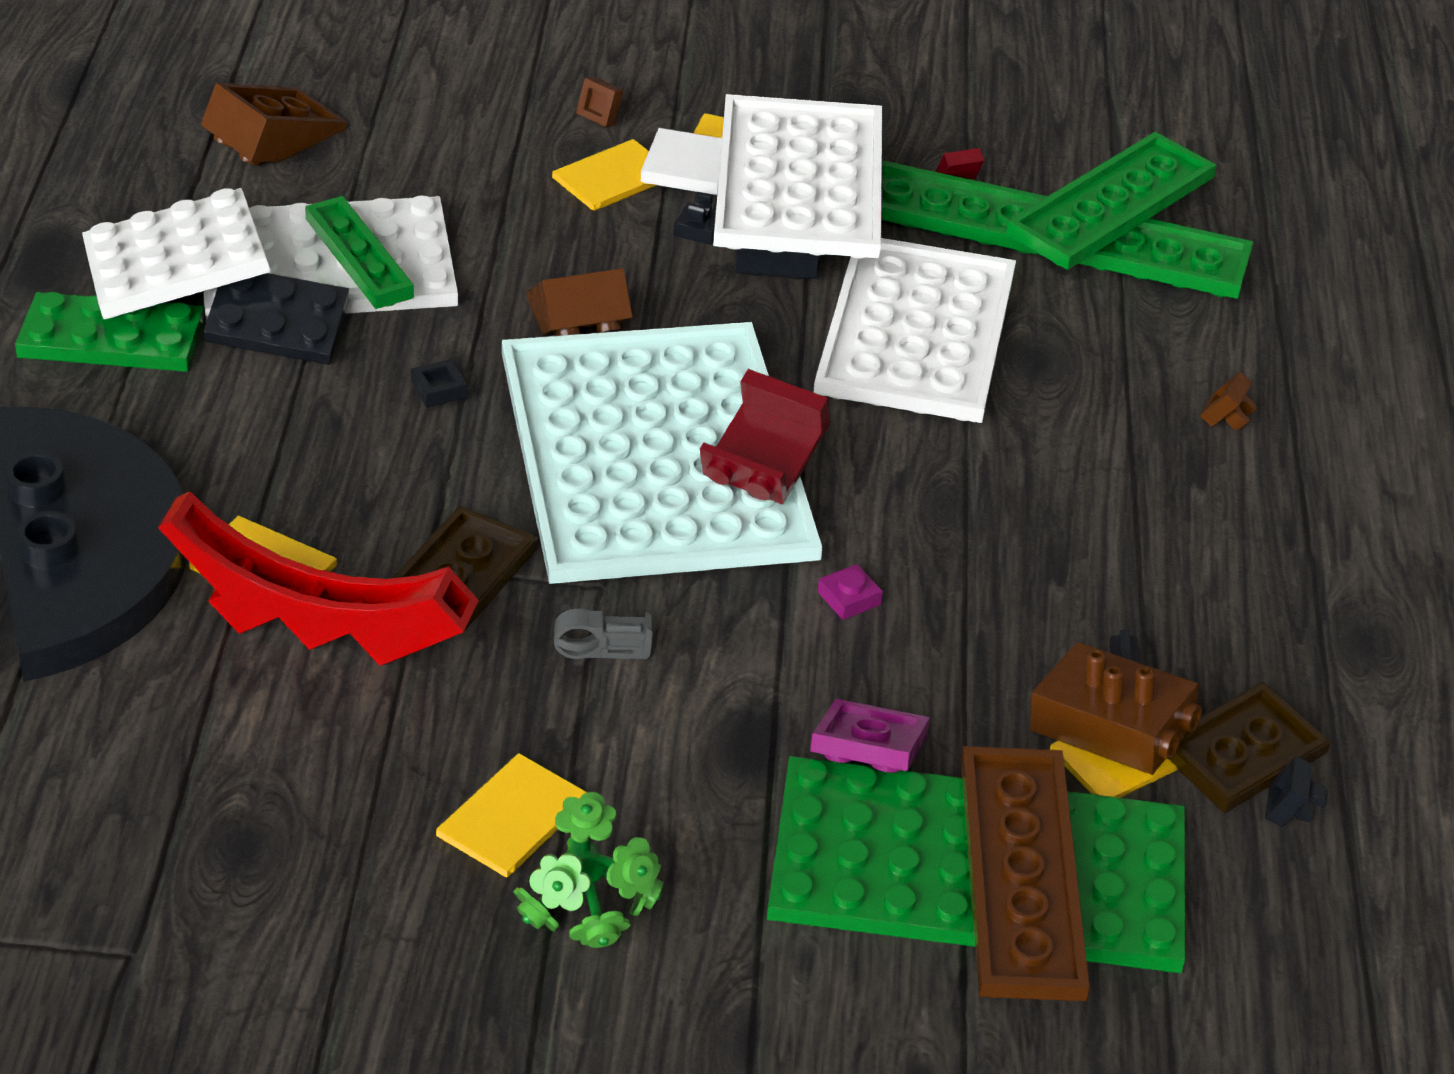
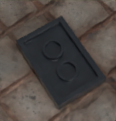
M270 273L220 286L217 288L203 331L204 341L330 365L349 301V288Z

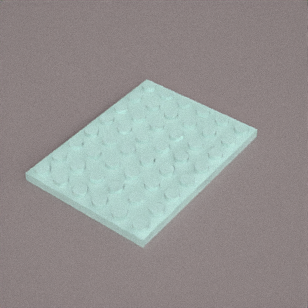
M752 322L502 340V357L549 584L821 560L822 544L801 477L798 478L782 505L769 499H757L749 494L748 491L730 484L720 485L712 481L708 476L703 475L699 449L703 442L716 447L743 403L740 381L746 371L750 369L769 376Z

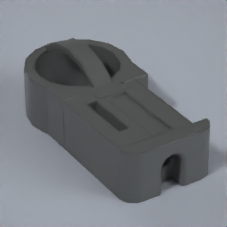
M570 609L561 613L554 622L555 649L567 658L647 659L650 657L653 636L652 616L650 613L645 612V617L603 616L602 611ZM571 629H584L592 633L590 636L582 639H572L563 635Z

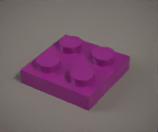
M835 699L812 733L810 752L824 754L827 759L834 762L845 763L854 760L869 763L875 769L883 772L908 771L928 735L930 717Z

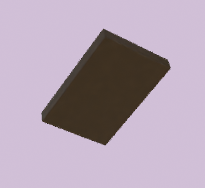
M458 506L392 578L419 576L450 567L479 600L464 630L466 631L537 550V537Z
M1261 682L1202 715L1195 731L1192 733L1185 732L1174 757L1170 761L1225 814L1269 788L1270 783L1295 756L1311 763L1327 753L1331 742L1266 683Z

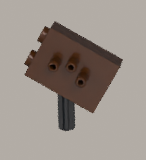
M1120 630L1119 635L1110 638V653L1076 642L1032 691L1030 731L1153 775L1165 759L1170 760L1174 757L1185 732L1192 733L1197 728L1202 715V706L1197 704L1199 683L1140 664L1138 639L1136 636L1129 635V630Z

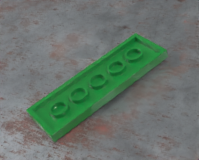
M1153 132L1008 220L1006 235L1048 258L1056 265L1069 270L1213 179L1217 165L1165 136Z

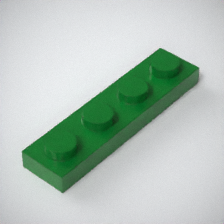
M343 196L305 206L307 222L375 309L393 306L396 303L414 298V284Z

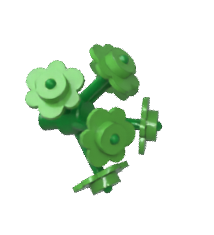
M588 792L579 799L568 797L563 801V810L557 813L555 825L561 832L571 833V837L567 840L568 850L559 859L553 854L545 855L540 861L541 868L536 869L531 874L529 880L533 891L542 894V897L536 900L523 888L519 889L517 887L513 891L522 902L516 909L523 916V922L531 924L538 930L545 925L553 932L559 927V924L550 915L546 907L554 909L560 904L562 908L568 911L577 910L582 906L584 902L583 892H586L591 916L584 918L582 924L571 928L569 934L572 940H580L582 945H589L592 948H602L615 943L621 936V931L630 927L629 919L624 918L623 913L620 911L602 914L595 883L602 876L607 878L610 886L619 889L621 897L626 899L634 897V903L629 914L636 917L643 907L650 910L655 902L661 899V889L663 887V881L657 879L661 864L658 863L657 855L649 852L650 847L646 839L635 837L629 841L627 846H618L614 850L613 857L602 855L597 845L591 842V839L602 841L609 838L612 834L611 822L616 818V810L612 806L605 805L604 798L600 794Z

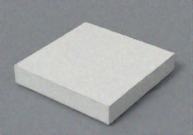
M658 128L641 170V182L717 195L722 138Z

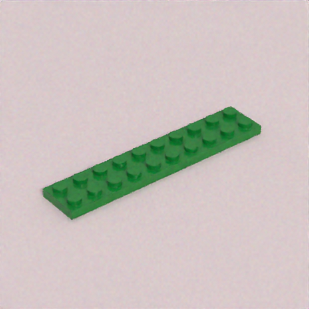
M882 160L881 220L901 224L907 228H920L938 232L944 236H956L974 240L984 245L1010 248L1020 253L1041 255L1006 235L1008 220L1048 196ZM1148 219L1078 264L1091 266L1101 271L1109 270L1131 275L1137 279H1149L1168 283L1177 288L1204 291L1218 297L1238 299L1253 241Z

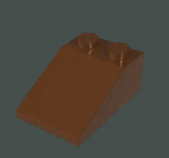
M231 83L215 84L201 122V126L214 134L213 138L215 141L232 147L239 152L241 160L252 165H261L262 162H281L345 130L348 122L298 87Z

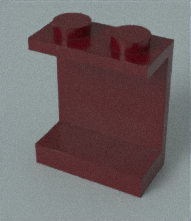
M748 369L740 381L743 403L719 443L715 447L703 442L699 449L703 475L708 476L712 481L720 485L730 484L748 491L749 494L757 499H769L783 505L830 425L828 398Z

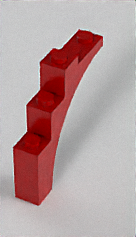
M190 491L175 499L158 526V529L215 588L208 602L239 634L279 617L309 650L350 633L376 663L381 666L463 633L479 601L450 567L419 576L381 579L337 574L315 569L285 558L242 535L218 518Z

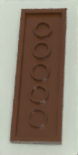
M963 746L961 768L979 997L1087 1001L1090 987L1063 751Z

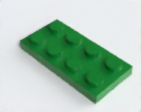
M36 292L15 343L17 358L188 372L205 321L204 306L187 305L184 303H160L103 319L97 296L88 297L64 295L56 292Z

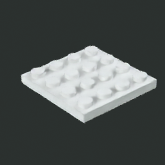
M242 188L236 190L221 189L207 198L196 201L181 200L174 203L168 209L157 212L142 211L136 213L128 220L114 224L111 222L99 223L89 231L82 232L103 319L270 272L267 258Z

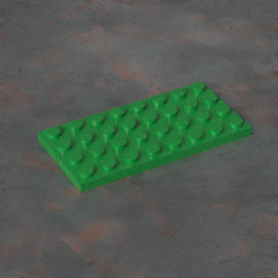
M789 756L767 920L975 947L962 778L903 770L883 772L872 766ZM1067 791L1086 961L1182 974L1185 962L1184 806Z

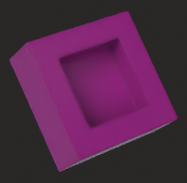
M858 564L819 578L817 592L842 620L881 605L883 591Z

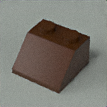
M624 268L542 280L526 292L528 303L543 336L551 334L556 336L581 334L580 330L596 328L597 333L617 332L622 330V323L633 318Z

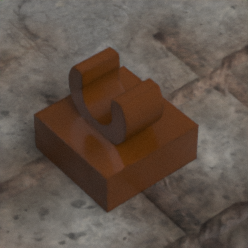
M594 76L585 77L576 114L604 127L614 126L623 89Z
M1239 371L1212 393L1200 417L1211 427L1225 417V420L1233 429L1237 431L1250 421L1248 415L1257 408L1256 404L1249 397L1245 396L1252 382Z

